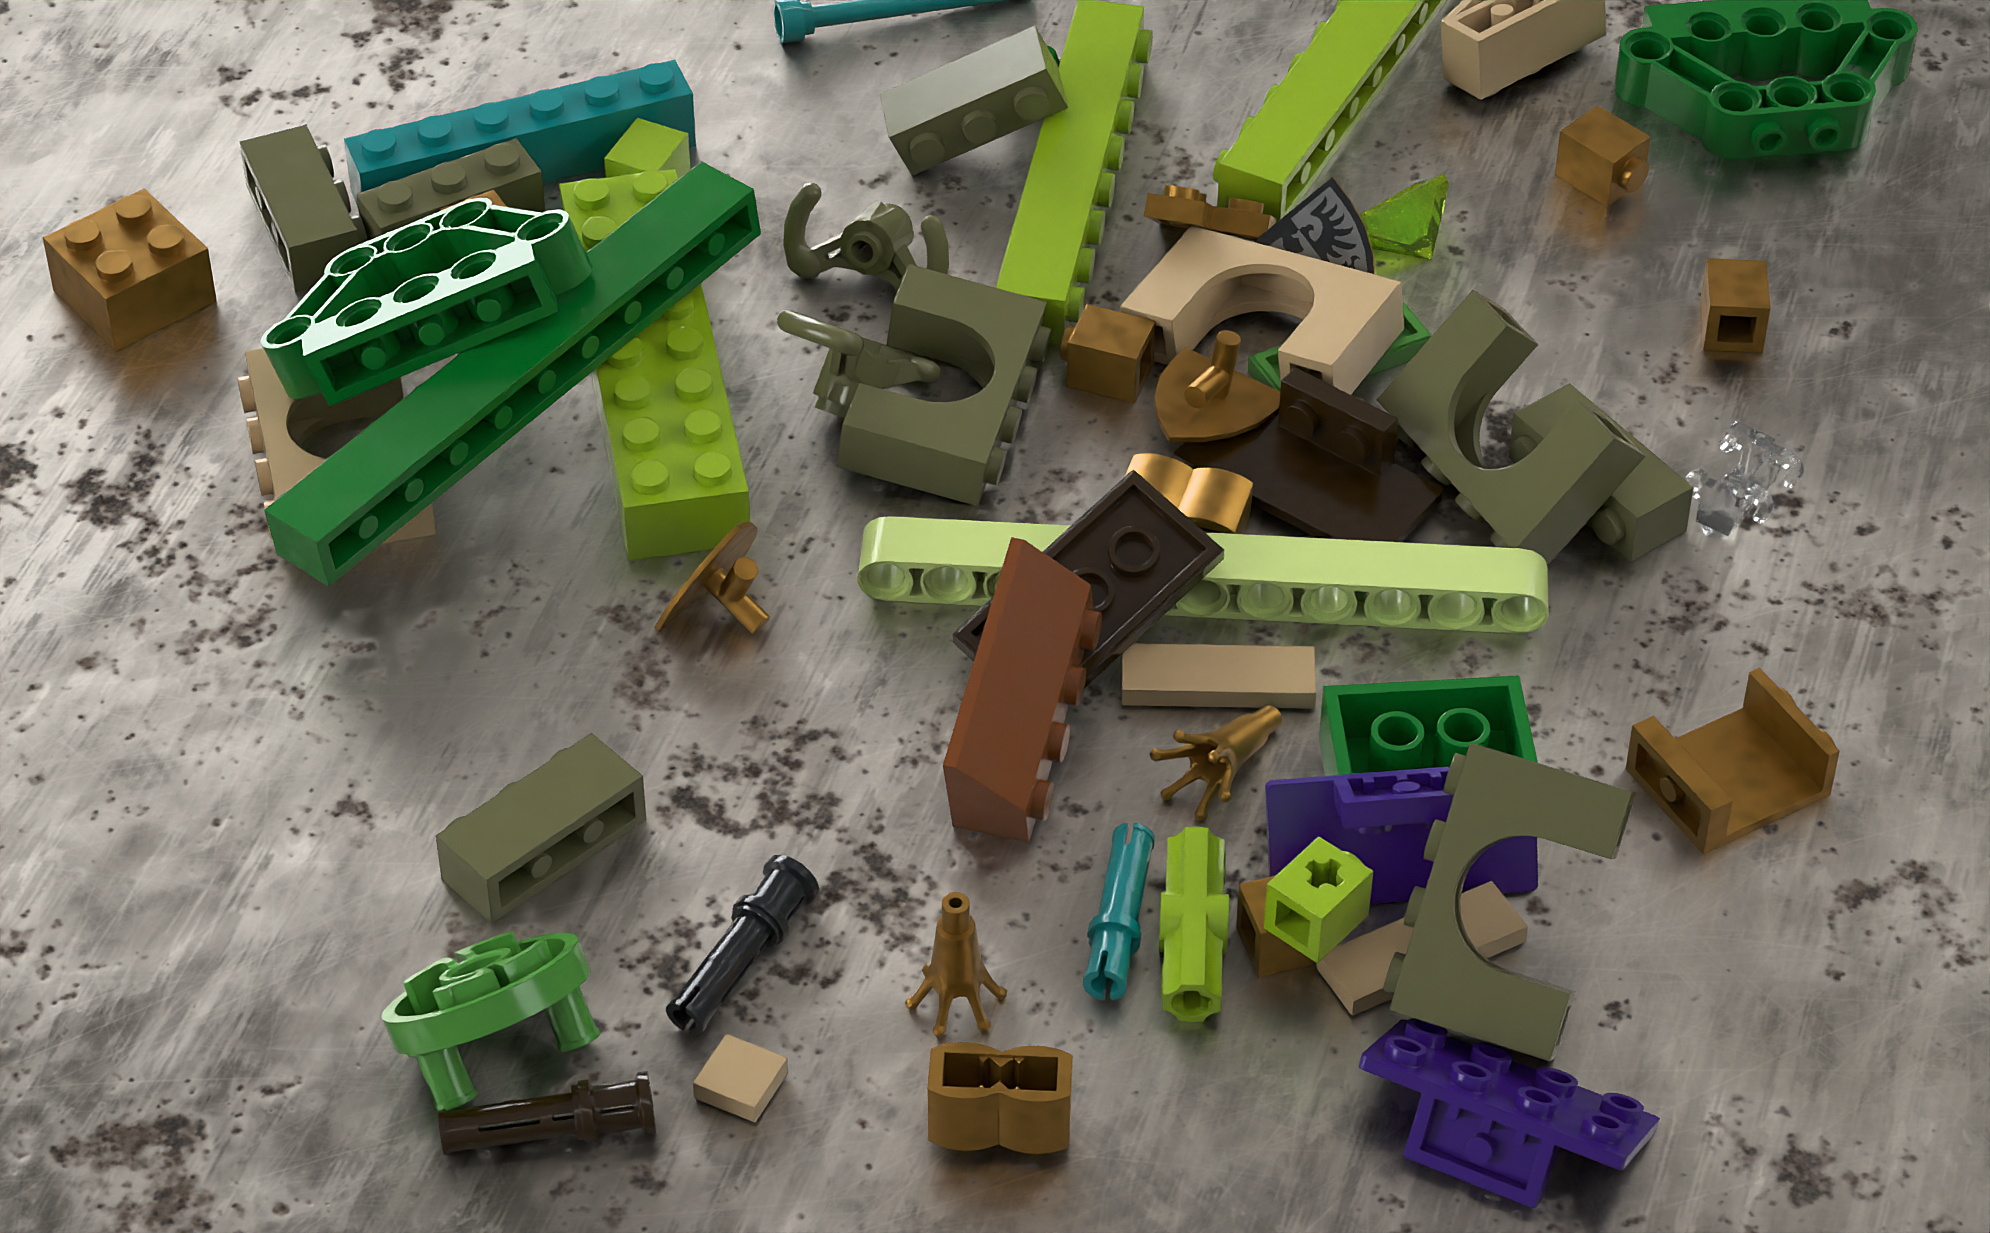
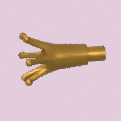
M1265 705L1254 714L1242 715L1216 731L1200 734L1185 733L1181 729L1174 731L1173 739L1178 743L1188 745L1166 750L1154 748L1149 753L1150 758L1156 762L1188 757L1190 768L1180 779L1161 791V798L1169 800L1186 785L1198 779L1206 781L1208 783L1207 788L1194 813L1197 820H1206L1208 817L1207 810L1217 791L1219 790L1218 797L1222 803H1228L1232 799L1230 788L1239 767L1266 743L1269 734L1281 726L1282 716L1278 709L1272 705Z
M951 892L942 899V916L937 920L931 964H925L922 968L925 979L913 996H909L905 1001L908 1009L915 1010L932 988L936 990L939 994V1011L936 1025L933 1028V1034L937 1038L944 1037L946 1034L949 1008L954 998L967 997L978 1030L988 1032L991 1028V1022L986 1018L981 1005L979 993L981 984L983 983L999 1000H1003L1007 996V990L1003 986H998L992 979L981 959L976 923L970 915L969 898L963 893Z

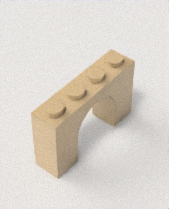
M1191 226L1120 306L1122 313L1156 321L1154 361L1166 365L1185 347L1193 350L1213 327L1228 318L1256 311H1275L1296 316L1303 321L1278 349L1280 379L1282 380L1296 367L1350 395L1404 330L1401 281L1196 226Z
M259 348L245 351L249 376L237 377L243 412H256L255 417L246 418L252 454L263 452L265 454V458L255 459L261 496L270 494L274 496V500L264 501V509L326 460L300 448L301 444L309 436L331 424L385 414L404 399L401 377L329 406L322 392L307 398H290L265 350ZM432 503L382 544L436 535ZM268 526L269 535H270V538H272L271 532H270V529H269V526Z

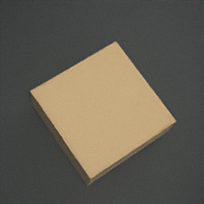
M726 1034L694 1080V1098L756 1123L788 1074V1058Z

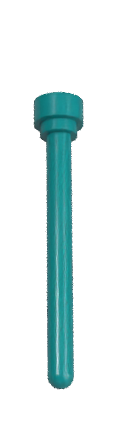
M774 0L773 15L779 42L785 44L804 41L805 35L814 34L815 28L1010 0H850L814 6L811 5L810 1Z

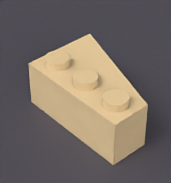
M1462 0L1441 20L1443 79L1480 100L1492 96L1508 85L1528 75L1537 73L1541 68L1568 54L1575 53L1581 50L1582 47L1605 36V0Z

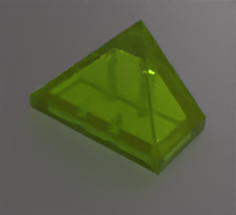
M1444 173L1414 183L1359 214L1366 225L1372 249L1432 260L1449 187V182Z

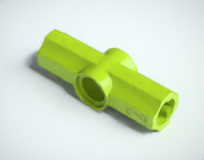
M1185 827L1179 834L1167 838L1166 892H1161L1159 953H1164L1161 972L1162 1010L1172 1013L1181 1022H1203L1211 1014L1221 1012L1222 955H1227L1229 894H1224L1226 850H1224L1225 839L1216 837L1207 827Z

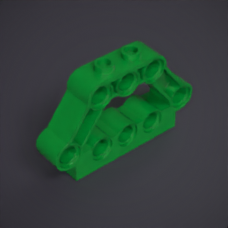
M1711 0L1645 6L1642 28L1630 30L1620 40L1614 91L1622 101L1637 107L1647 108L1701 140L1702 145L1708 152L1724 159H1747L1849 150L1865 143L1869 134L1871 118L1892 86L1904 82L1909 76L1918 32L1917 22L1906 12L1894 8L1871 9L1868 0ZM1838 67L1835 73L1830 74L1822 81L1808 82L1799 77L1784 76L1774 79L1769 85L1752 86L1730 77L1741 76L1753 81H1765L1776 77L1780 72L1795 71L1805 76H1821L1828 74Z
M483 197L473 198L354 246L337 255L326 266L323 277L283 320L277 322L264 333L260 343L290 398H307L322 392L328 405L332 406L559 312L556 295L564 293L586 280L591 274L593 266L566 211L558 209L540 213L493 205L490 199Z

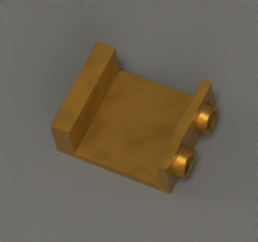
M1759 667L1749 672L1743 708L1684 735L1674 738L1654 715L1633 724L1625 769L1704 855L1830 796L1840 751L1837 749L1831 736L1826 731L1818 729L1796 706L1789 692L1784 688L1778 687Z

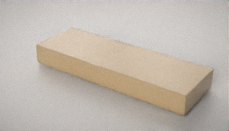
M1133 643L1122 653V705L1262 708L1265 705H1272L1275 708L1315 709V646Z
M1492 881L1461 893V915L1465 930L1473 945L1484 957L1489 958L1526 942L1528 925ZM1404 918L1337 945L1317 963V970L1352 1016L1393 999L1394 994L1384 991L1387 972L1395 952L1406 955L1414 929L1404 925Z

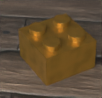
M145 188L43 237L53 291L115 352L217 302L208 248Z

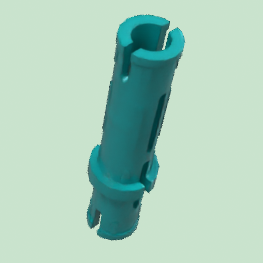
M1128 823L1117 826L1113 831L1112 848L1099 912L1090 921L1087 931L1091 951L1087 970L1083 976V987L1089 995L1099 1000H1105L1109 978L1113 979L1110 992L1111 1000H1116L1124 995L1127 989V975L1131 955L1135 954L1140 948L1142 932H1140L1141 927L1138 923L1151 852L1155 845V836L1147 826L1139 823L1133 824V832L1129 844H1126L1129 830Z

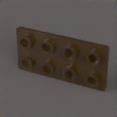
M1296 367L1281 380L1278 412L1262 425L1230 438L1206 442H1184L1174 452V459L1185 463L1192 469H1223L1250 480L1254 483L1251 504L1317 538L1402 542L1443 498V488L1394 463L1397 417Z

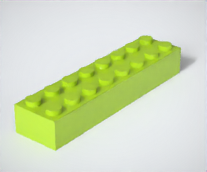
M676 169L646 171L640 174L600 179L589 178L582 181L560 183L561 209L568 213L585 251L587 252L590 248L601 242L634 213L641 210L665 191L674 181L678 180ZM701 283L591 373L628 561L713 550L736 525L746 521L750 522L748 485Z

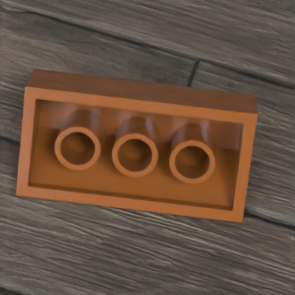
M1011 537L944 759L943 770L953 827L1030 842L1036 819L1045 821L1050 811L1054 784L1052 781H1047L1052 762L1062 763L1066 755L1070 725L1064 723L1069 705L1079 706L1086 681V668L1080 667L1084 650H1095L1101 631L1102 613L1093 611L1092 589L1089 583L1024 539Z

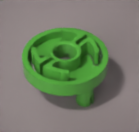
M510 931L456 951L454 953L458 963L455 959L444 957L404 980L403 985L406 992L393 1000L382 1013L383 1022L396 1052L407 1054L408 1057H416L434 1100L433 1105L436 1111L442 1109L448 1111L457 1108L478 1095L476 1087H473L457 1045L502 1030L542 1010L545 1011L559 1051L566 1052L580 1048L596 1040L601 1035L599 1028L595 1026L580 985L589 977L591 968L578 936L567 932L546 934L517 941L514 931Z

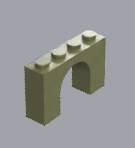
M909 264L892 304L886 346L957 366L970 374L983 390L959 401L930 402L859 383L842 425L836 467L978 506L986 484L989 483L997 486L1000 480L1007 450L1000 448L1002 441L1013 444L1022 415V409L1017 408L1016 404L1018 401L1029 402L1037 375V368L1031 367L1033 361L1043 363L1046 357L1052 334L1051 328L1043 327L1047 302Z
M1472 289L1376 400L1389 414L1398 418L1396 436L1412 448H1416L1418 445L1426 454L1421 460V464L1443 484L1449 486L1452 483L1460 491V494L1455 498L1457 504L1473 519L1482 524L1487 521L1495 530L1490 536V540L1496 547L1534 551L1545 559L1548 566L1646 456L1610 418L1578 400L1529 455L1513 465L1499 469H1488L1480 449V427L1485 410L1497 391L1539 344L1504 308Z
M1470 743L1467 755L1455 753L1444 786V793L1453 795V801L1447 821L1444 822L1436 819L1431 828L1425 847L1424 859L1433 861V867L1426 888L1416 885L1411 894L1405 913L1404 925L1414 928L1406 955L1399 952L1394 953L1385 979L1384 991L1394 994L1389 1009L1391 1011L1551 1061L1556 1058L1576 991L1509 971L1484 957L1468 937L1462 921L1460 901L1463 884L1472 865L1486 850L1503 840L1518 836L1538 837L1611 860L1616 859L1636 793Z

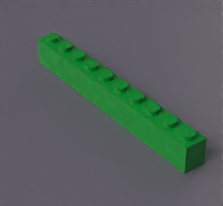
M702 161L680 179L674 181L665 191L641 210L634 213L626 222L586 252L593 266L592 272L578 286L556 295L559 312L460 352L454 359L424 383L418 385L409 395L380 418L373 421L365 430L335 454L328 457L321 465L264 509L277 555L328 587L331 586L761 235L754 189Z

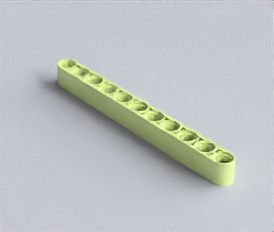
M895 516L879 517L870 521L864 527L857 582L859 588L865 594L874 599L884 601L983 606L994 596L1011 537L1024 539L1043 552L1071 525ZM1205 532L1224 549V560L1164 614L1167 616L1512 634L1530 633L1542 627L1549 616L1548 567L1545 559L1538 553L1519 548Z

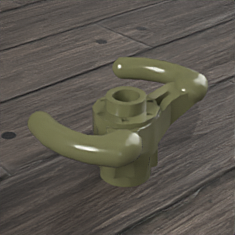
M810 182L804 184L792 200L784 222L783 246L789 269L805 279L816 278L820 273L834 267L856 270L863 275H874L889 281L895 290L898 291L908 265L917 266L908 249V246L913 242L914 231L907 212L895 204L876 202L851 221L842 233L810 248L805 241L806 225L811 211L820 200L822 194L821 188L817 184ZM928 215L921 222V230L927 248L926 269L948 274V240L942 221L935 215ZM840 248L839 251L828 256V253Z
M792 310L781 312L777 318L778 327L782 331L829 348L813 394L818 396L814 407L842 418L846 417L859 383L886 389L917 380L932 384L941 377V368L937 363L863 338L846 329Z

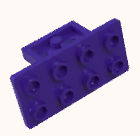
M1450 766L1268 781L1265 785L1269 877L1277 875L1319 836L1341 851L1352 853L1366 867L1373 870L1370 904L1409 901L1414 887L1417 885L1426 888L1434 862L1424 859V852L1434 821L1436 819L1444 822L1447 821L1454 797L1444 793V786ZM1513 837L1490 847L1470 868L1461 893L1490 881L1496 885L1501 893L1536 890L1538 888L1537 837Z
M1416 1018L1402 1019L1362 1053L1358 1066L1361 1070L1422 1093L1404 1151V1158L1534 1209L1543 1200L1559 1147L1615 1169L1623 1170L1655 1134L1660 1120L1659 1117L1643 1111L1644 1106L1632 1097L1619 1093L1598 1094L1577 1086V1079L1564 1071L1547 1067L1539 1068L1538 1070L1512 1061V1054L1499 1046L1489 1043L1468 1044L1447 1036L1448 1031L1446 1028Z

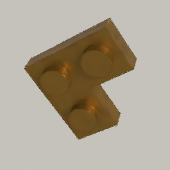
M1165 185L1163 195L1147 193L1144 217L1159 224L1183 228L1196 226L1222 234L1252 239L1259 238L1276 224L1277 220L1271 215L1263 214L1264 203L1230 198L1228 208L1216 207L1206 203L1207 194L1199 193L1200 190L1174 185Z

